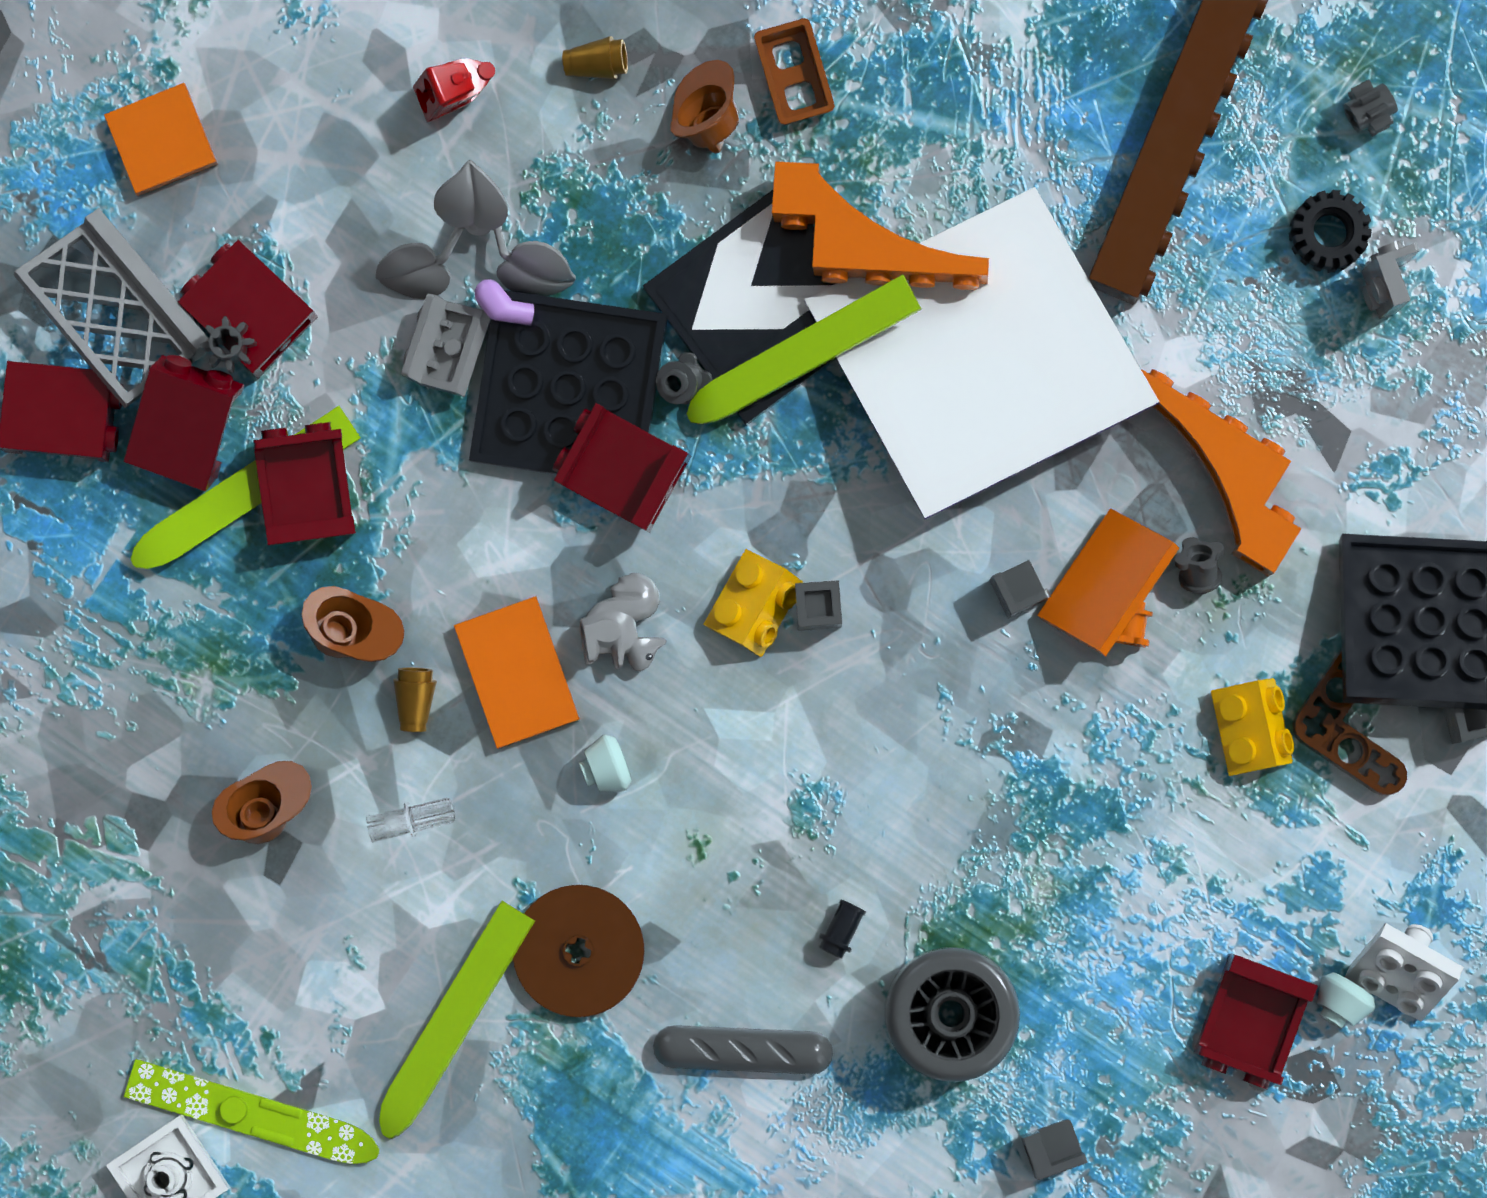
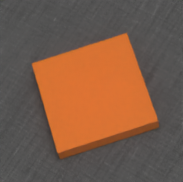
M185 83L104 114L137 196L218 165Z

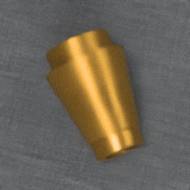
M612 36L570 50H563L562 53L563 68L566 76L617 79L619 74H627L628 71L627 51L623 39L614 40Z
M414 667L398 668V678L393 679L400 730L406 732H425L437 683L436 680H433V670Z

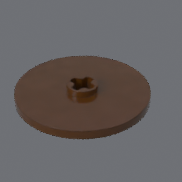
M569 885L544 894L524 913L535 920L513 957V962L520 983L538 1004L560 1015L587 1017L611 1009L632 990L643 966L644 940L636 917L618 897L598 887ZM578 938L586 940L585 947L591 950V955L589 958L582 957L578 964L572 962V954L566 952V947L568 944H575Z

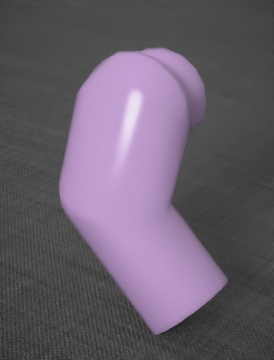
M491 279L483 280L476 286L474 291L475 299L490 319L531 325L534 315L533 304L512 301L504 289Z

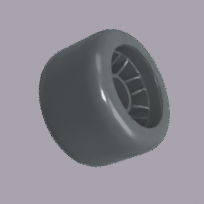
M942 947L921 953L910 960L898 972L887 993L884 1017L890 1041L897 1053L908 1065L932 1079L960 1082L975 1079L986 1074L1006 1057L1017 1037L1020 1023V1007L1017 993L1011 980L998 964L985 955L973 950L958 947ZM953 1000L960 1004L963 1012L962 1018L957 1024L946 1026L939 1020L938 1011L944 1002Z

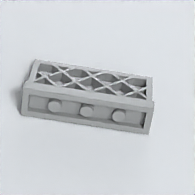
M100 208L86 216L84 223L14 272L15 278L124 408L139 399L143 394L148 370L155 363L154 361H149L151 341L169 343L179 356L190 360L191 363L205 355L206 351L200 348V344L209 342V338ZM82 239L93 252L92 265L66 262L67 249ZM61 254V261L52 260L53 258ZM98 259L104 267L97 266ZM40 267L60 270L58 288L39 287L30 274ZM65 271L91 274L88 294L63 290ZM96 275L115 278L121 286L119 298L94 295ZM125 292L132 300L125 299ZM48 297L56 298V304L54 305ZM61 299L87 303L85 322L66 320L60 312ZM92 304L118 307L116 327L90 323ZM123 309L141 310L148 318L147 331L121 328ZM153 325L156 327V329H157L160 333L152 332V331H153ZM76 330L84 331L83 339ZM89 332L115 336L113 356L94 353L88 346ZM120 337L146 340L144 360L118 357ZM104 364L112 365L111 372L107 369V367ZM117 365L143 369L141 383L127 392L116 379Z

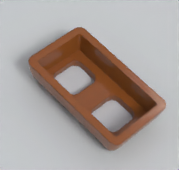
M802 18L755 33L754 39L779 122L787 125L831 112L835 104L810 21ZM789 42H797L801 48L803 62L800 65L779 69L774 59L773 48ZM803 82L810 83L816 99L815 103L797 110L790 109L785 96V89Z

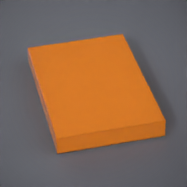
M1110 508L1037 616L1047 624L1106 657L1179 550V547L1173 541Z
M536 596L454 625L497 749L580 720Z

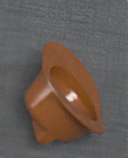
M721 60L704 62L692 69L683 78L675 93L670 131L675 137L687 138L694 146L700 148L707 147L715 154L721 152L724 140L733 133L739 123V113L733 99L734 72L727 62Z
M328 586L311 592L303 603L301 617L304 628L310 635L316 648L327 656L334 658L351 657L367 662L381 661L394 655L403 644L405 631L402 620L393 609L380 602L355 594L347 589Z
M277 761L261 768L246 778L233 783L219 794L212 808L213 824L222 835L232 840H242L251 844H263L272 841L284 830L286 823L298 815L307 804L312 789L310 775L302 765L293 761Z

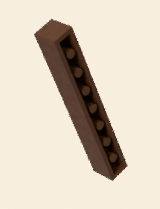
M1268 0L1201 1L1088 277L1094 289L1132 305L1137 300L1139 294L1147 297L1156 276V272L1149 270L1155 254L1163 257L1173 234L1166 231L1171 215L1176 217L1181 215L1189 193L1182 191L1188 175L1195 178L1205 156L1204 153L1198 151L1204 136L1212 138L1221 117V114L1214 112L1220 97L1228 99L1237 78L1236 74L1230 72L1236 57L1242 60L1245 58L1253 39V35L1246 33L1252 18L1260 20Z

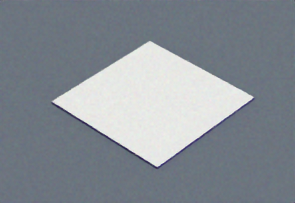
M1036 187L919 243L929 248L958 255L989 258L988 284H979V288L976 290L953 288V282L935 281V286L931 288L910 286L922 310L835 357L924 519L956 505L1160 403ZM849 277L848 282L837 283L804 299L814 320L818 322L881 286L865 283V278Z

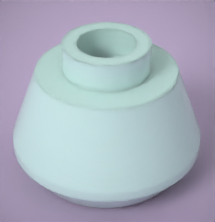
M604 734L584 751L586 759L579 762L588 787L596 784L599 791H626L632 780L625 758L616 738Z
M1334 972L1322 977L1317 1004L1323 1008L1319 1015L1340 1029L1344 1027L1345 1023L1355 1026L1374 1011V997L1354 982Z

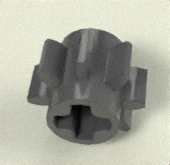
M1368 79L1351 88V91L1348 92L1351 100L1343 104V108L1348 121L1356 132L1359 133L1368 128L1370 135L1373 137L1393 124L1390 116L1396 113L1398 108L1392 93L1385 84L1382 83L1373 88L1372 83Z
M223 316L222 326L214 329L212 326L206 325L205 328L210 334L209 342L201 343L200 348L203 351H212L214 353L208 362L212 368L218 366L222 361L225 363L229 373H234V364L240 361L248 365L251 364L250 359L246 355L247 349L257 346V342L254 339L243 337L248 330V325L245 322L240 323L234 328L231 326L227 316ZM230 335L238 342V345L232 346L231 354L226 355L218 346L224 344L226 336Z

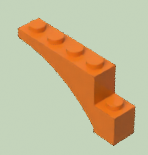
M775 161L772 203L774 222H780L782 228L790 230L807 229V224H815L812 267L814 275L822 276L821 280L823 282L846 283L848 282V277L865 278V283L870 285L883 286L890 282L891 279L904 275L906 280H909L910 286L919 288L934 287L935 282H953V288L976 290L979 288V284H988L989 258L949 253L903 238L873 222L850 205L820 175L819 164Z
M1142 369L1141 371L1160 402L1153 406V408L1170 422L1193 448L1216 486L1225 506L1236 547L1231 554L1268 577L1274 574L1302 529L1293 524L1296 518L1288 511L1276 505H1273L1271 509L1264 506L1291 463L1289 459L1283 456L1286 451L1267 438H1263L1260 442L1246 433L1248 427L1236 418L1226 415L1222 419L1209 411L1211 404L1202 397L1192 392L1185 396L1173 389L1174 382L1163 373L1154 369L1147 373Z

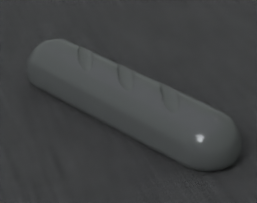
M674 1025L662 1029L655 1037L653 1044L654 1055L657 1060L665 1067L678 1069L812 1075L827 1069L833 1056L832 1045L829 1040L821 1033L813 1031Z

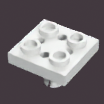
M1385 923L1350 964L1345 978L1354 982L1368 993L1395 1006L1402 1013L1422 1021L1459 981L1464 967L1429 948L1433 940V934L1426 927L1412 924L1403 933Z
M179 1115L106 1165L127 1198H183V1193L175 1195L181 1188L187 1192V1198H217L231 1188L183 1115ZM154 1152H160L161 1154H160V1155H154V1156L152 1157V1160H153V1161H156V1160H159V1159H161V1158H163V1160L160 1161V1162H157L156 1164L153 1163L152 1160H151L152 1154H153ZM184 1158H191L193 1160V1168L191 1170H186L182 1166V1164L185 1167L190 1166V1162Z

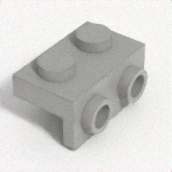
M1399 240L1377 249L1378 253L1370 256L1371 262L1362 270L1366 286L1362 287L1365 302L1370 311L1376 310L1379 319L1396 314L1411 300L1399 267L1408 263L1420 251L1417 243L1404 246L1403 240Z
M428 293L423 306L418 312L417 326L410 347L404 354L401 375L421 386L465 397L490 318L481 309L448 302L437 295Z

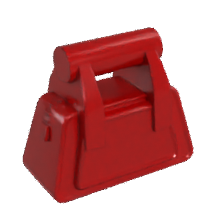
M466 58L426 68L413 85L426 121L430 122L472 103L494 76V65L490 62Z

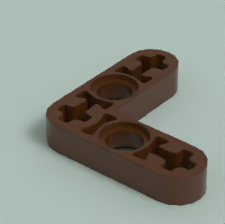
M1341 647L1295 715L1292 722V731L1300 743L1372 792L1379 795L1395 794L1405 786L1407 781L1405 765L1397 757L1342 721L1354 703H1336L1327 697V683L1332 678L1342 679V670L1338 669L1339 664L1342 662ZM1318 698L1324 707L1337 711V715L1333 718L1330 713H1326L1319 724L1324 730L1323 734L1316 733L1308 737L1305 734L1307 726L1302 722L1305 717L1312 719L1317 716L1321 707L1315 706L1313 703ZM1346 738L1356 740L1361 747L1360 758L1352 764L1343 762L1338 755V746ZM1371 751L1377 754V757L1371 761L1379 768H1386L1389 765L1394 767L1392 776L1397 779L1395 784L1386 783L1381 787L1378 784L1379 774L1370 768L1365 770L1364 775L1358 772L1368 762Z

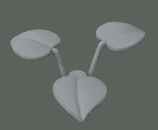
M468 160L453 177L442 184L434 197V209L437 215L444 222L455 227L442 253L435 256L434 251L423 243L404 244L390 251L379 262L376 269V279L384 286L400 294L419 299L426 298L428 293L439 295L446 290L451 278L450 271L443 263L448 260L463 229L466 228L469 233L476 236L486 235L490 230L494 231L499 254L506 260L498 266L497 277L511 291L549 296L567 289L576 280V276L571 271L563 254L547 243L527 241L516 245L512 253L507 249L502 232V225L508 216L507 201L494 181L472 160Z

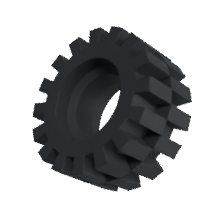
M1324 190L1306 199L1295 212L1296 214L1290 223L1289 241H1293L1294 246L1292 250L1295 255L1299 253L1302 257L1300 262L1305 266L1309 263L1314 266L1312 270L1320 272L1322 269H1327V273L1335 272L1340 268L1343 270L1355 262L1366 250L1369 244L1367 243L1372 233V229L1368 227L1371 219L1369 214H1364L1363 209L1365 206L1361 201L1358 204L1353 201L1355 196L1349 193L1345 196L1340 195L1341 190H1332L1330 193H1326ZM1331 215L1339 218L1344 223L1346 238L1341 245L1326 247L1317 241L1314 235V225L1320 217Z

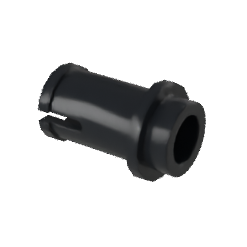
M841 899L825 935L821 933L819 935V938L822 939L819 948L841 959L845 952L850 953L852 949L848 946L866 911Z

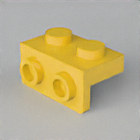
M745 549L703 625L745 647L755 655L762 657L767 648L775 641L778 628L788 610L796 603L795 584L803 583V581L786 568Z
M1274 678L1211 690L1229 776L1287 765L1293 762L1291 754L1294 752V742L1290 731L1285 727L1282 713L1285 708V700L1282 690L1276 686Z

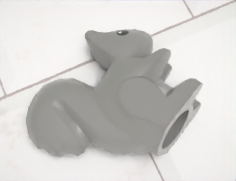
M630 573V575L620 577L618 583L611 587L612 598L597 603L587 613L585 618L580 619V636L586 665L594 663L599 654H611L615 669H620L623 666L624 657L627 656L629 664L635 671H643L652 663L657 650L666 644L664 638L638 637L635 622L651 617L656 612L660 599L659 591L649 577L641 573Z

